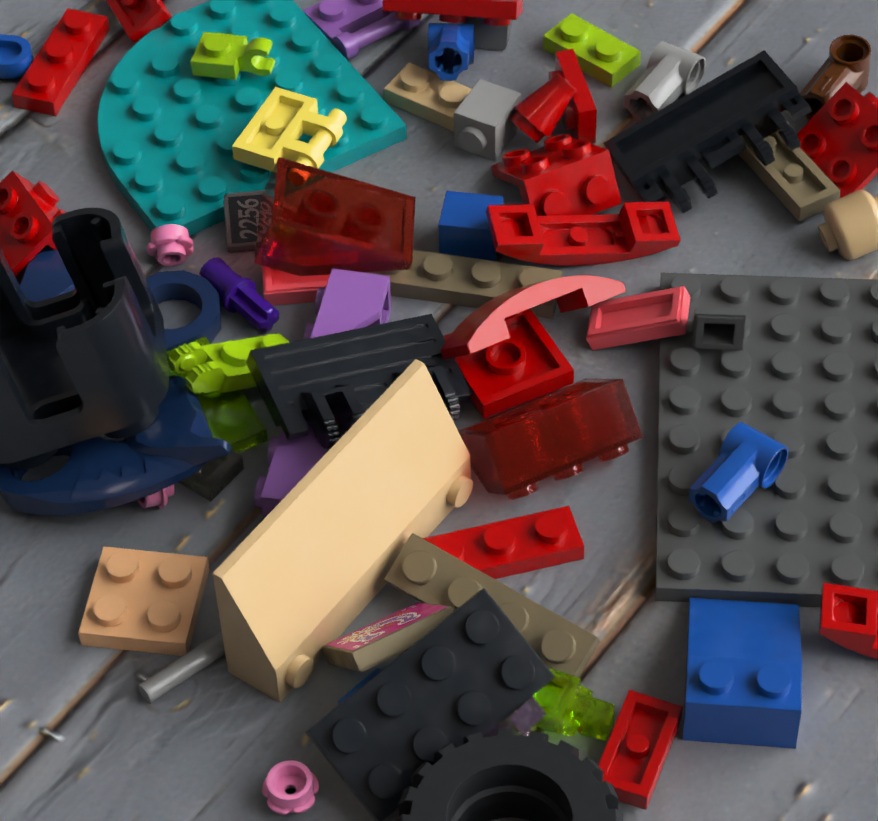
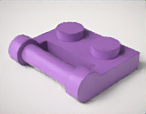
M323 0L303 10L308 18L347 60L357 56L358 50L400 29L408 31L420 24V19H398L395 17L394 11H383V0Z

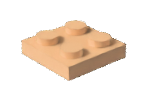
M103 546L78 632L81 645L175 656L187 654L190 649L210 570L208 557Z

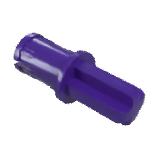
M218 257L210 259L203 265L199 274L206 278L217 290L227 311L231 313L237 311L262 332L272 330L273 324L279 320V311L256 292V284L250 278H242L224 260Z

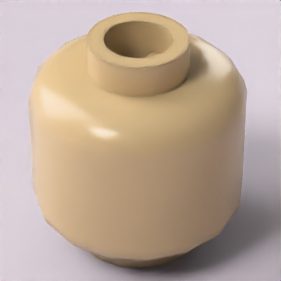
M858 190L825 206L823 211L825 223L818 226V231L828 252L837 249L845 260L853 261L878 250V195L873 197L866 190Z

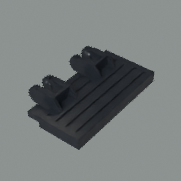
M764 50L605 141L603 144L609 150L612 161L643 202H655L664 197L662 190L657 185L660 182L677 208L682 213H685L692 209L691 199L686 190L681 187L687 182L693 180L707 198L718 194L712 178L698 161L699 159L703 158L710 168L713 169L746 150V143L762 164L767 166L775 161L770 144L764 140V138L772 133H775L790 151L801 146L796 132L781 112L785 111L793 121H796L812 111L810 105L799 94L797 86Z
M432 314L250 350L246 361L275 426L282 427L287 440L308 436L310 431L306 422L308 420L316 438H318L321 447H324V449L332 448L340 439L339 428L333 414L338 415L345 431H348L415 359L425 363L452 420H457L460 417L461 406L459 402L470 400L473 395L455 358L443 359L441 348L446 341Z

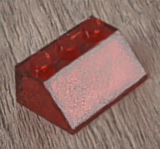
M585 378L458 430L470 454L471 468L487 492L507 495L509 500L534 493L538 490L536 482L552 475L555 481L575 476L584 471L583 462L595 457H599L600 461L620 457L629 452L627 444L643 438L623 379Z

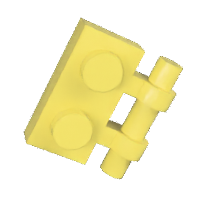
M275 87L232 145L234 160L275 173L284 161L291 162L293 165L288 171L289 177L297 183H303L309 174H315L324 162L323 154L326 149L334 147L343 134L342 127L347 121V117L339 109H332L327 116L318 114L317 99ZM303 134L313 136L308 143L298 141Z

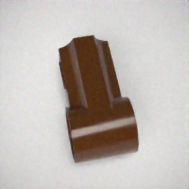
M843 35L832 41L828 59L800 93L810 105L812 111L806 115L807 119L810 120L845 82L850 84L859 93L866 89L871 58V46L867 40L856 35Z

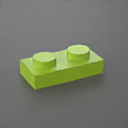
M573 13L543 35V49L555 56L557 51L573 49L581 70L611 88L640 65L641 51Z

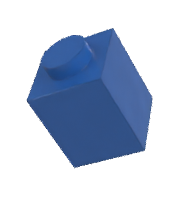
M446 191L438 224L439 253L497 261L499 252L495 250L485 211L488 205H503V196Z

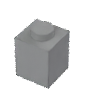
M480 79L454 112L455 147L496 161L519 131V128L511 121V117L517 112L515 106L521 102V93Z

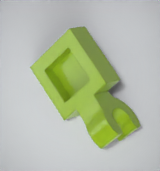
M203 32L190 61L192 73L196 76L233 80L237 79L240 71L252 72L260 76L271 75L276 62L274 58L265 57H268L271 50L272 40L258 37L248 43L247 36Z

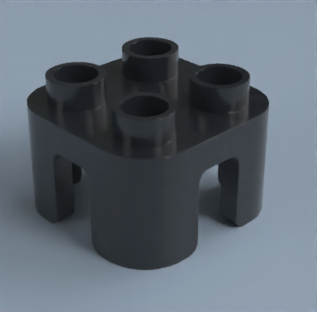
M82 208L58 215L52 221L53 242L75 286V289L70 292L39 302L28 300L24 296L0 247V464H5L11 469L26 470L34 468L49 460L58 449L97 436L106 435L114 439H123L137 435L146 430L156 420L159 414V405L167 394L169 373L163 315L119 218L110 210Z

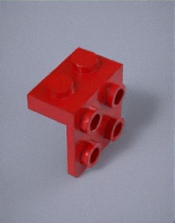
M845 82L797 133L801 144L800 148L840 190V198L862 190L878 174V98L870 92L863 96Z
M560 134L544 140V147L530 152L529 149H517L502 155V162L491 166L494 177L519 186L523 205L534 204L537 216L592 215L622 204L609 150L590 144L588 140L571 138L570 134Z
M12 170L0 182V247L16 277L46 245L57 250L52 239V221L56 216L67 212L58 209L56 204L60 199L45 183L38 181L34 185Z

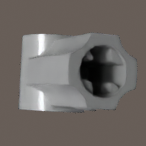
M661 41L654 48L646 71L624 95V107L630 111L634 120L640 122L673 103L681 93L686 95L698 88L703 78L706 59L674 44Z

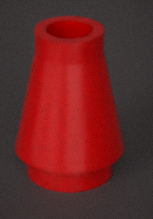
M556 72L548 82L515 106L517 112L511 117V121L532 140L539 143L545 135L547 137L551 136L568 103L578 90Z

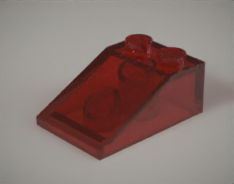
M278 157L261 197L254 263L297 276L330 275L332 268L356 272L409 270L413 258L416 197Z

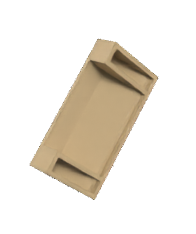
M415 359L213 572L228 672L279 703L293 688L297 689L305 684L312 673L314 664L324 654L322 646L338 639L387 584L384 578L411 534L414 533L422 539L427 538L454 507L459 508L465 504L472 492L473 480H471L470 454L425 363Z

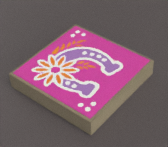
M417 602L322 646V649L329 664L364 672L402 654L454 610L452 606Z

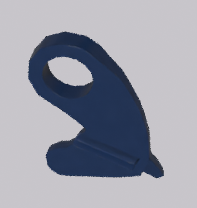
M45 250L38 253L28 263L20 284L24 296L34 302L49 299L75 289L58 250ZM185 270L157 272L147 277L146 280L157 304L173 299L186 300L195 304L201 310L199 316L190 324L175 329H164L167 361H169L168 357L174 351V348L179 347V345L182 346L184 343L187 345L190 342L197 341L200 346L211 344L222 329L220 297L206 278Z
M172 375L169 376L167 394L159 405V414L152 425L146 430L124 439L97 436L60 448L53 456H70L68 462L53 475L37 481H22L23 475L29 469L14 470L5 464H0V495L12 510L28 514L68 516L108 509L149 496L191 476L206 462L228 455L232 446L223 439L213 438L212 431L197 395L186 386L184 378Z

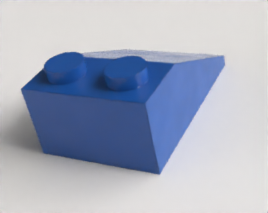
M690 597L682 740L796 749L802 712V651L799 605Z

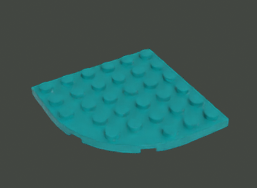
M210 0L187 11L175 14L161 28L152 30L141 38L123 56L106 82L98 110V135L103 160L111 179L150 231L162 225L177 224L187 228L189 236L225 220L223 197L227 193L268 190L271 192V199H274L407 139V125L293 0ZM203 32L247 36L248 43L258 37L270 39L273 45L268 57L265 58H274L276 63L271 75L260 76L252 72L240 71L237 79L233 80L193 75L190 61ZM275 87L317 99L318 114L327 116L332 109H339L347 117V121L342 127L343 134L334 147L326 149L323 154L324 162L315 174H309L303 183H297L289 177L288 171L293 165L291 162L284 161L275 173L234 160L232 145ZM303 134L298 141L308 143L313 136Z

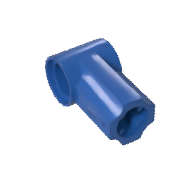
M429 23V69L435 71L440 80L454 81L462 71L468 69V64H474V23Z
M743 422L737 423L724 439L718 458L689 488V501L697 508L699 515L710 522L715 523L720 520L727 522L758 486L768 488L775 482L785 466L789 448Z

